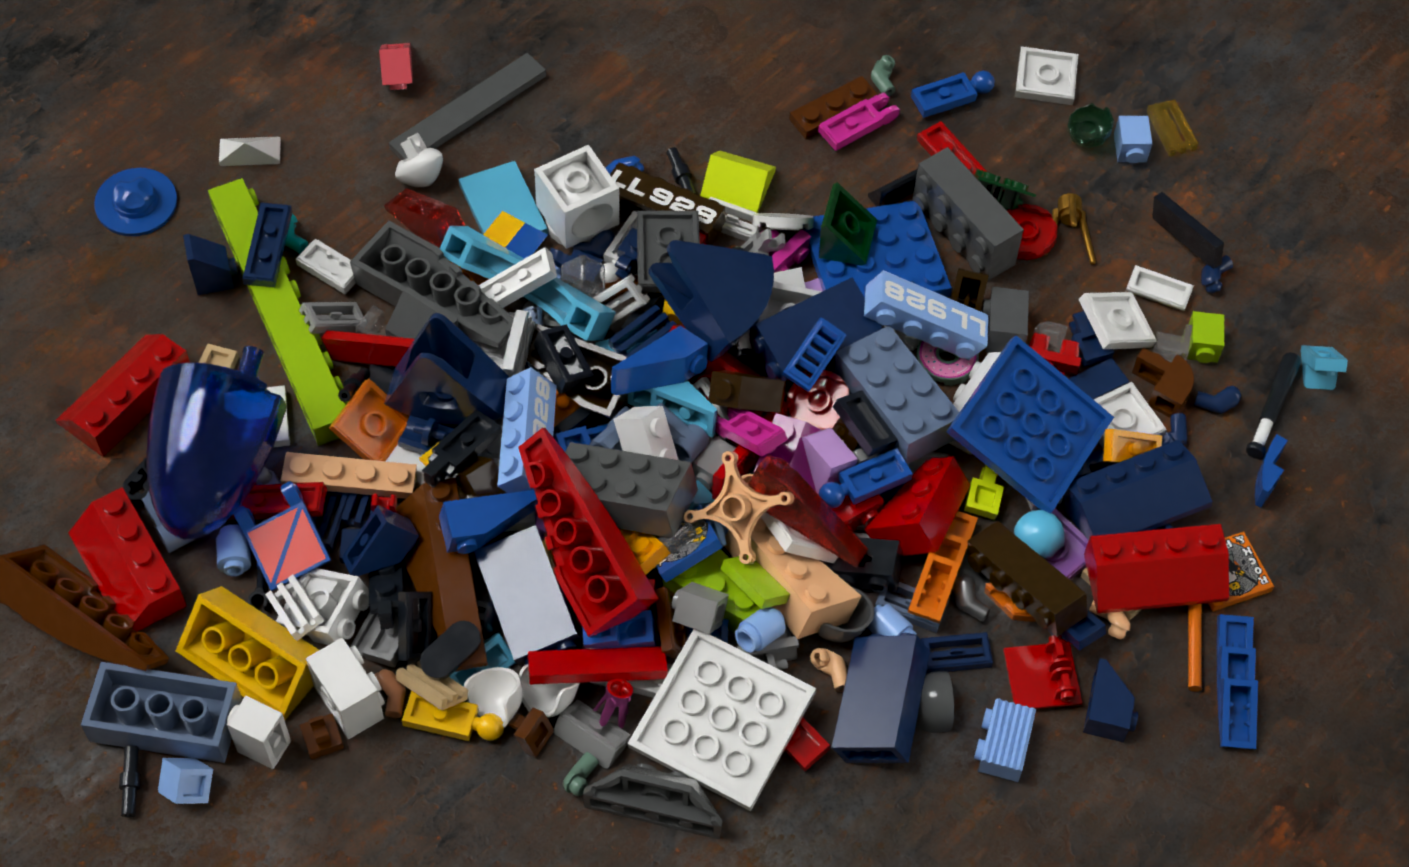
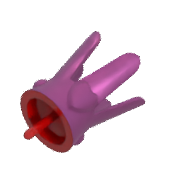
M616 678L607 683L605 695L593 709V711H597L606 700L599 720L601 726H605L608 723L615 708L619 707L618 726L620 728L624 727L626 715H628V702L631 701L633 687L629 682Z

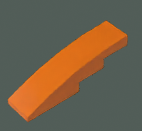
M957 511L938 551L934 553L929 552L908 613L940 624L968 549L967 541L972 538L978 517Z

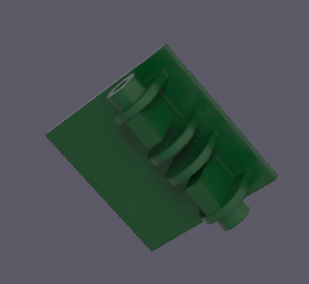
M976 169L975 174H973L991 195L996 187L993 197L1005 209H1011L1012 211L1017 209L1019 205H1022L1023 199L1019 198L1020 193L1036 197V194L1028 191L1029 185L1004 178L1003 183L999 182L1001 176L980 169Z

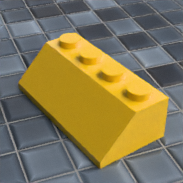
M223 586L198 594L175 651L217 680L237 683L241 696H248L281 712L284 720H286L314 686L306 658L319 651V649L302 638L296 641L287 628Z

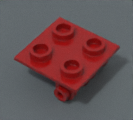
M1055 635L1050 636L1047 644L1003 648L1012 698L1015 704L1035 709L1082 705L1070 642L1062 639L1061 635L1058 637Z

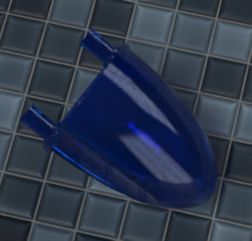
M245 346L243 348L238 371L206 363H179L166 367L159 375L147 436V478L154 510L164 528L177 538L184 540L198 539L209 535L221 527L249 495L272 452L286 412V403L281 395L267 390V384L257 377L262 358L264 357V351L261 349L255 354L257 347Z

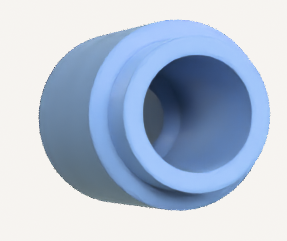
M239 525L222 527L219 535L216 537L217 568L228 576H239L251 567L250 545Z
M879 604L874 607L873 620L867 627L872 634L899 636L901 633H911L917 635L913 630V625L891 604L884 606Z
M773 607L759 609L739 624L738 629L735 631L737 643L746 652L761 651L785 633L784 616Z

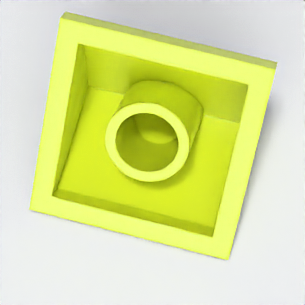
M717 151L710 155L700 196L708 200L710 197L758 213L776 167L723 151Z

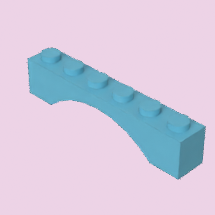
M449 226L440 250L449 261L488 279L524 260V258L469 226ZM557 277L523 296L541 307L561 326L567 324L572 333L586 341L604 340L616 314L614 310Z

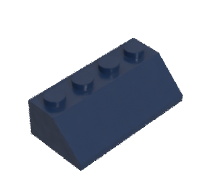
M1179 440L1074 479L1065 492V513L1089 540L1090 536L1153 530L1212 507L1213 501L1196 458Z

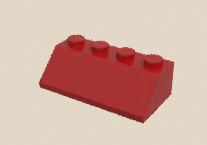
M164 334L145 335L56 419V423L104 457L193 371L187 351Z
M123 487L91 502L68 533L93 580L99 585L98 589L102 596H110L116 603L114 610L119 615H128L135 622L132 628L138 632L187 607L180 587Z
M1221 524L1089 537L1084 558L1097 614L1229 600V553Z

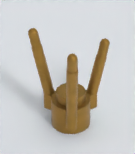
M1074 193L1064 194L1058 199V208L1052 210V219L1056 222V225L1061 220L1063 224L1071 225L1072 227H1076L1079 222L1090 264L1094 265L1096 260L1086 223V212L1082 210V199Z

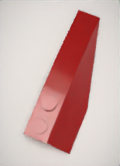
M541 428L518 448L529 486L534 488L538 505H535L538 517L543 519L547 532V537H545L548 550H552L556 567L553 568L556 579L587 636L592 637L634 618L659 598L627 541L596 493L548 430Z

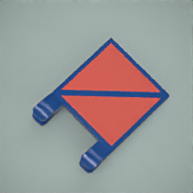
M291 481L281 486V491L290 505V508L258 525H256L251 510L245 506H240L233 511L234 517L244 532L271 591L278 589L277 585L281 582L284 585L290 583L288 577L292 574L298 579L332 561L304 503L299 487Z

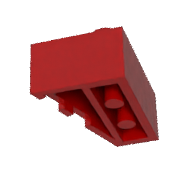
M954 456L935 457L926 460L913 474L912 480L903 485L864 529L869 538L898 540L904 556L937 552L970 487L969 481Z

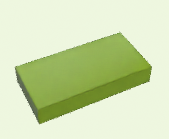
M739 556L724 559L721 570L760 609L787 603L790 593L756 560L751 564H743L739 560Z

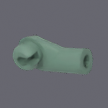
M883 55L873 67L871 80L881 93H885L889 97L896 90L889 80L892 68L895 66V60L889 55Z
M585 752L564 778L563 788L567 793H572L575 796L583 795L585 787L588 786L586 778L599 764V761L591 753Z

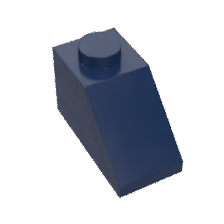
M192 234L183 235L187 261L197 294L203 295L234 289L233 276L238 275L235 257H228L226 246Z
M377 505L343 554L342 559L350 575L360 576L402 562L406 554L415 547L419 535L409 518Z
M1100 658L1094 671L1083 733L1124 742L1128 731H1135L1138 720V712L1133 711L1135 697L1106 659Z

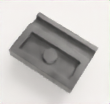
M395 611L394 628L384 630L380 629L378 615L369 613L350 647L354 645L361 656H364L367 660L395 668L399 661L398 611Z

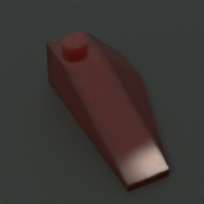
M768 454L758 465L748 485L753 490L768 496L779 495L781 492H791L794 495V502L791 505H776L768 509L766 513L857 567L866 555L868 548L796 470L791 468L782 458L773 457Z

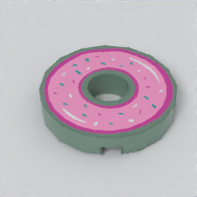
M920 340L917 346L916 359L935 382H944V385L953 386L969 379L971 369L979 361V353L970 360L953 354L954 360L945 361L940 358L939 354L948 351Z

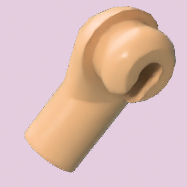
M1093 600L1089 611L1109 620L1111 623V627L1108 629L1109 635L1120 640L1124 639L1127 630L1130 631L1131 625L1124 612L1097 614Z
M814 649L810 655L811 663L818 670L832 677L836 692H844L848 671L843 657L828 649Z

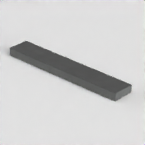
M528 53L524 54L388 142L389 149L400 160L407 159L408 157L401 143L416 133H419L427 148L436 149L546 77V70Z

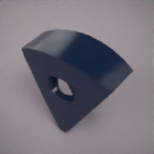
M673 240L667 246V252L672 263H654L649 268L648 273L684 327L708 343L707 358L710 362H713L727 353L740 340L766 308L774 283L772 256Z
M434 313L430 316L396 366L384 405L403 414L427 421L429 418L438 419L440 424L459 425L475 410H479L494 421L504 416L506 382L509 376L447 317Z

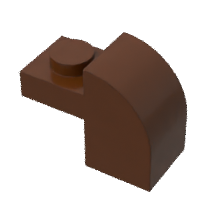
M1143 348L1137 356L1132 374L1155 386L1148 403L1149 406L1169 418L1173 414L1181 413L1194 384L1192 368L1178 354L1172 362H1169L1160 354Z

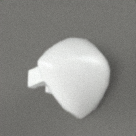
M416 133L401 143L408 158L399 161L395 176L400 182L409 186L426 187L430 186L437 179L442 168L443 156L439 150L427 148L419 133Z

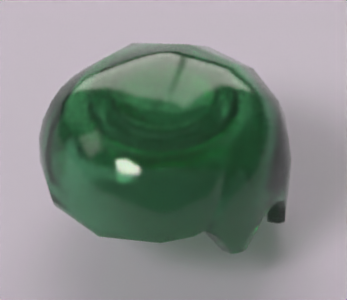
M1091 103L1085 107L1077 108L1069 116L1067 131L1075 144L1084 148L1098 147L1109 139L1114 118L1108 107L1102 109Z

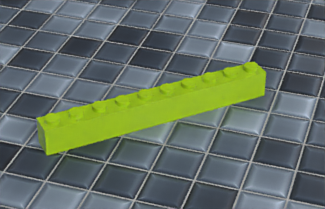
M243 178L209 189L208 193L214 213L243 276L258 216L255 206L259 205L254 189H247ZM282 256L275 288L247 285L314 439L319 446L339 438L329 427L348 402H343L338 397V393L343 388L339 376L333 377L330 372L334 367L328 352L322 353L319 348L320 345H323L320 334L310 333V326L304 321L306 315H301L299 311L301 305L297 298L301 297L295 280L289 281L287 274H290V270L285 257Z

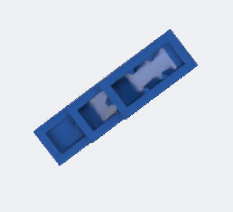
M1223 614L1217 616V700L1220 747L1256 749L1258 680H1255L1256 648H1253L1254 617Z

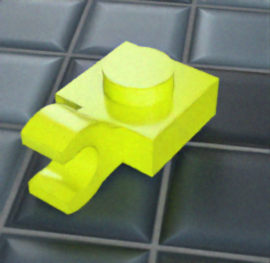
M987 465L982 467L979 479L973 477L970 481L964 511L995 520L999 512L1004 486L995 484L997 474Z

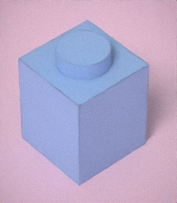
M1148 116L1118 117L1114 131L1117 162H1147L1152 147Z

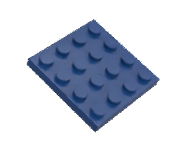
M915 201L866 208L877 219L867 262L862 266L819 258L820 231L824 215L813 216V228L810 230L804 228L803 224L802 230L811 236L808 249L810 250L822 291L853 277L865 298L866 285L884 270L945 297L951 296L952 287L922 209Z
M1014 336L1009 340L946 432L1036 507L1051 513L1095 448L1105 429L1112 422L1114 416L1018 336Z

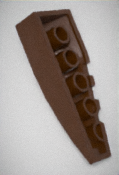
M449 478L443 480L434 488L427 483H423L397 506L396 510L398 514L411 520L419 535L415 547L406 554L403 563L416 592L432 591V624L438 637L458 621H469L480 632L481 644L479 649L455 671L457 672L487 666L488 662L470 553L460 554L458 551L447 553L440 525L439 514L443 502L461 499L456 478Z
M41 545L0 555V603L9 606L21 615L22 619L27 623L33 624L57 640L84 653L115 664L146 671L168 663L169 657L146 633L136 632L132 628L135 622L128 615H119L114 610L116 603L110 596L102 597L97 592L99 585L92 578L48 546Z

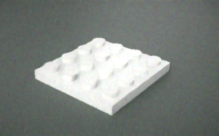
M693 629L630 738L628 747L672 771L684 773L689 778L697 780L699 785L751 811L816 694V688L710 634Z

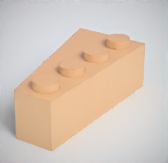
M760 517L752 533L751 548L756 554L755 560L790 593L786 604L773 606V608L783 614L785 624L794 636L800 639L818 633L821 625L824 623L833 626L848 623L862 596L820 560L785 552ZM728 530L725 536L727 545L724 547L732 557H737L740 555L739 545L732 532Z

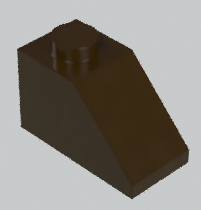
M731 370L712 371L708 401L711 404L737 409L782 413L786 380Z

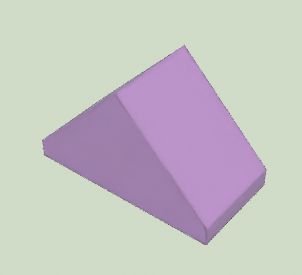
M832 428L802 437L817 495L825 483H840L838 479L839 472L856 466L858 458Z

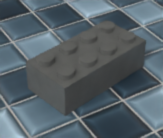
M948 147L918 164L913 201L929 217L934 228L947 237L952 248L965 257L974 272L988 274V281L1013 267L1016 263L1024 229Z
M570 442L565 453L589 483L619 529L669 538L675 537L684 519V513L689 509L698 491L691 462Z

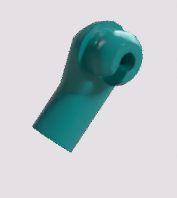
M292 214L285 246L301 254L307 248L308 241L295 234L294 228H296V225L294 223L298 221L296 216Z

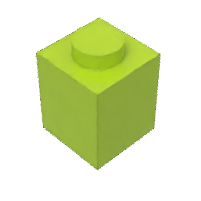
M1193 311L1187 326L1186 359L1197 360L1201 363H1218L1224 348V315Z

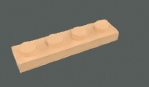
M286 452L281 484L289 481L293 483L324 482L327 491L363 495L378 494V496L391 497V494H393L397 498L406 499L414 492L417 464Z

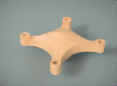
M726 451L722 454V462L725 465L726 473L721 493L709 506L700 510H687L684 513V520L687 523H696L702 519H709L721 523L736 538L740 549L739 560L741 563L751 564L756 559V554L751 548V537L756 523L768 509L780 504L791 505L794 502V495L791 492H781L779 495L768 496L753 490L739 474L737 468L738 454Z

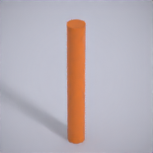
M1202 604L1188 605V689L1194 692L1202 690Z

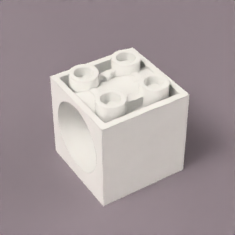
M589 145L534 169L536 206L566 249L604 230L619 225V187Z

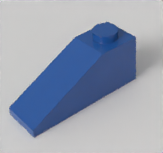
M678 326L613 366L611 393L621 395L683 383L706 369L708 343L682 326Z
M527 490L443 502L439 520L447 553L457 551L460 554L471 553L483 547L536 510L535 505H538L535 491Z

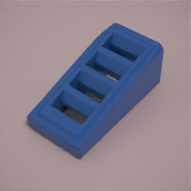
M819 318L782 375L809 392L847 335L825 319ZM812 342L813 344L827 352L826 355H823L815 348L810 346V343ZM806 354L818 362V367L802 357V355ZM799 364L801 367L812 373V376L809 378L804 373L796 369L795 365Z

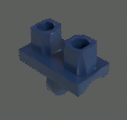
M410 415L405 430L398 440V446L425 454L454 429L438 424V419L429 418L427 421Z

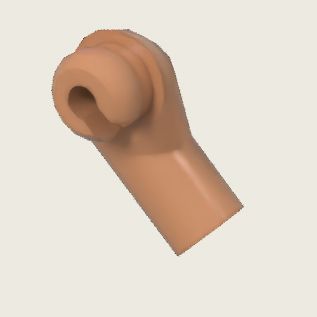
M382 669L374 675L382 690L388 696L385 715L390 718H400L403 713L406 688L396 680V675L393 671Z

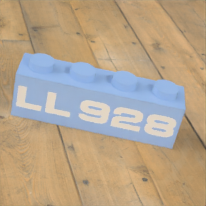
M884 270L866 285L864 317L874 320L881 325H890L891 328L907 336H912L967 360H970L987 347V314Z
M531 367L507 378L497 486L507 493L534 490V488L529 486L518 447L541 428H546L553 437L557 385Z

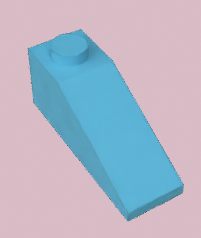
M688 380L683 383L628 393V404L643 407L657 406L662 403L685 424L700 426L710 437L715 435L717 409Z

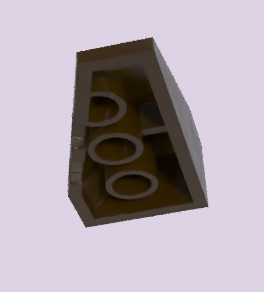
M535 324L527 362L553 383L534 347L538 331L550 328ZM574 337L594 376L565 394L583 409L612 419L625 406L629 405L628 393L621 395L611 393L612 367L628 357Z

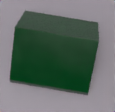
M838 182L832 186L821 225L819 258L862 266L867 262L877 219Z

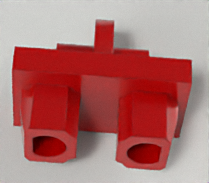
M1040 333L1033 334L1029 343L1033 350L1063 375L1064 373L1077 375L1081 358L1078 357V342L1063 340L1060 353L1047 350L1050 341L1049 336Z

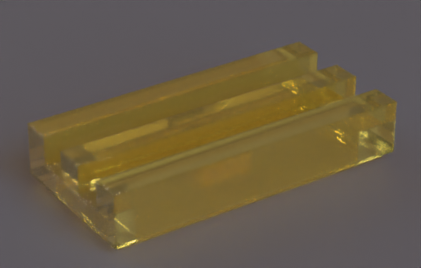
M1175 99L1148 106L1147 114L1169 157L1174 156L1177 151L1182 154L1186 153V150L1189 148L1191 151L1197 150L1198 142ZM1167 108H1169L1175 122L1170 118L1166 110ZM1176 124L1178 125V127H1179V129H1180V131H1181V133H1182V135H1183V137H1184V139H1185L1184 142L1182 141V139H1181V137H1180V135H1179V133H1178V131H1177V129H1176V128H1177Z

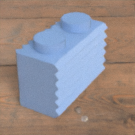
M1000 698L995 700L993 709L986 708L981 728L987 729L985 740L978 739L974 759L980 760L978 772L1015 782L1019 781L1036 713L1035 708H1029L1014 702L1009 703L1007 700L1002 701Z

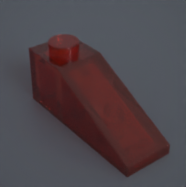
M407 188L384 205L385 209L410 231L439 249L449 226H465L457 208Z

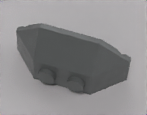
M640 763L637 766L627 764L584 789L583 801L585 808L720 839L721 817L697 780L689 778L682 772L674 771L669 774L657 771L655 767L648 764Z

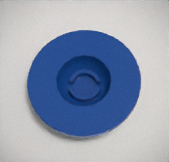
M131 168L114 174L101 185L95 196L94 207L101 224L111 232L123 236H141L158 230L171 219L177 207V193L171 180L164 174L148 168Z

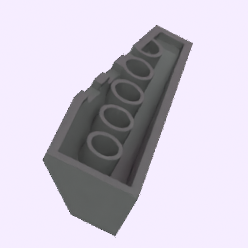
M388 221L350 261L356 285L394 306L397 305L403 290L408 286L458 318L459 329L473 341L499 348L510 335L514 318L492 298H488L481 291V287L474 281H470L455 263H451L444 256V253L437 246L391 221Z

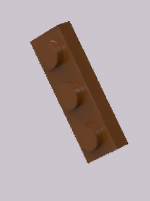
M861 76L790 112L789 120L801 135L808 139L819 133L820 123L878 94Z

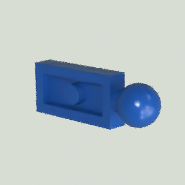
M988 71L975 73L970 81L965 73H960L912 89L911 98L922 117L925 118L976 101L977 93H989L994 87L995 80Z
M898 448L839 472L838 479L841 484L836 482L825 483L819 490V500L827 508H836L843 503L845 496L848 495L853 505L911 481L913 473Z

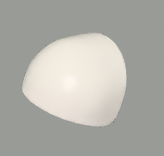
M528 664L523 666L519 673L523 686L522 702L529 712L532 708L543 711L547 718L560 714L571 704L580 684L530 685Z
M495 667L481 670L470 676L464 683V687L468 689L467 702L478 705L479 712L477 717L487 713L497 714L503 720V728L511 721L521 705L523 686L519 675L511 669Z

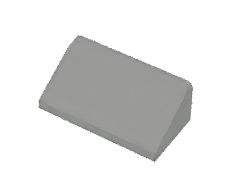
M576 700L559 714L554 727V734L583 754L585 752L591 753L599 761V765L608 769L626 748L632 736L611 721H608L605 726H601L599 723L601 714L593 711L592 708L580 700Z

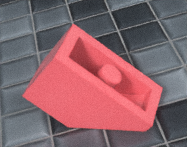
M411 43L381 45L379 53L382 85H389L390 90L407 89V84L413 82Z

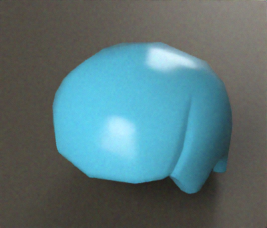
M1044 510L1026 513L1018 520L1014 528V534L1043 558L1053 557L1065 543L1062 523L1054 514Z

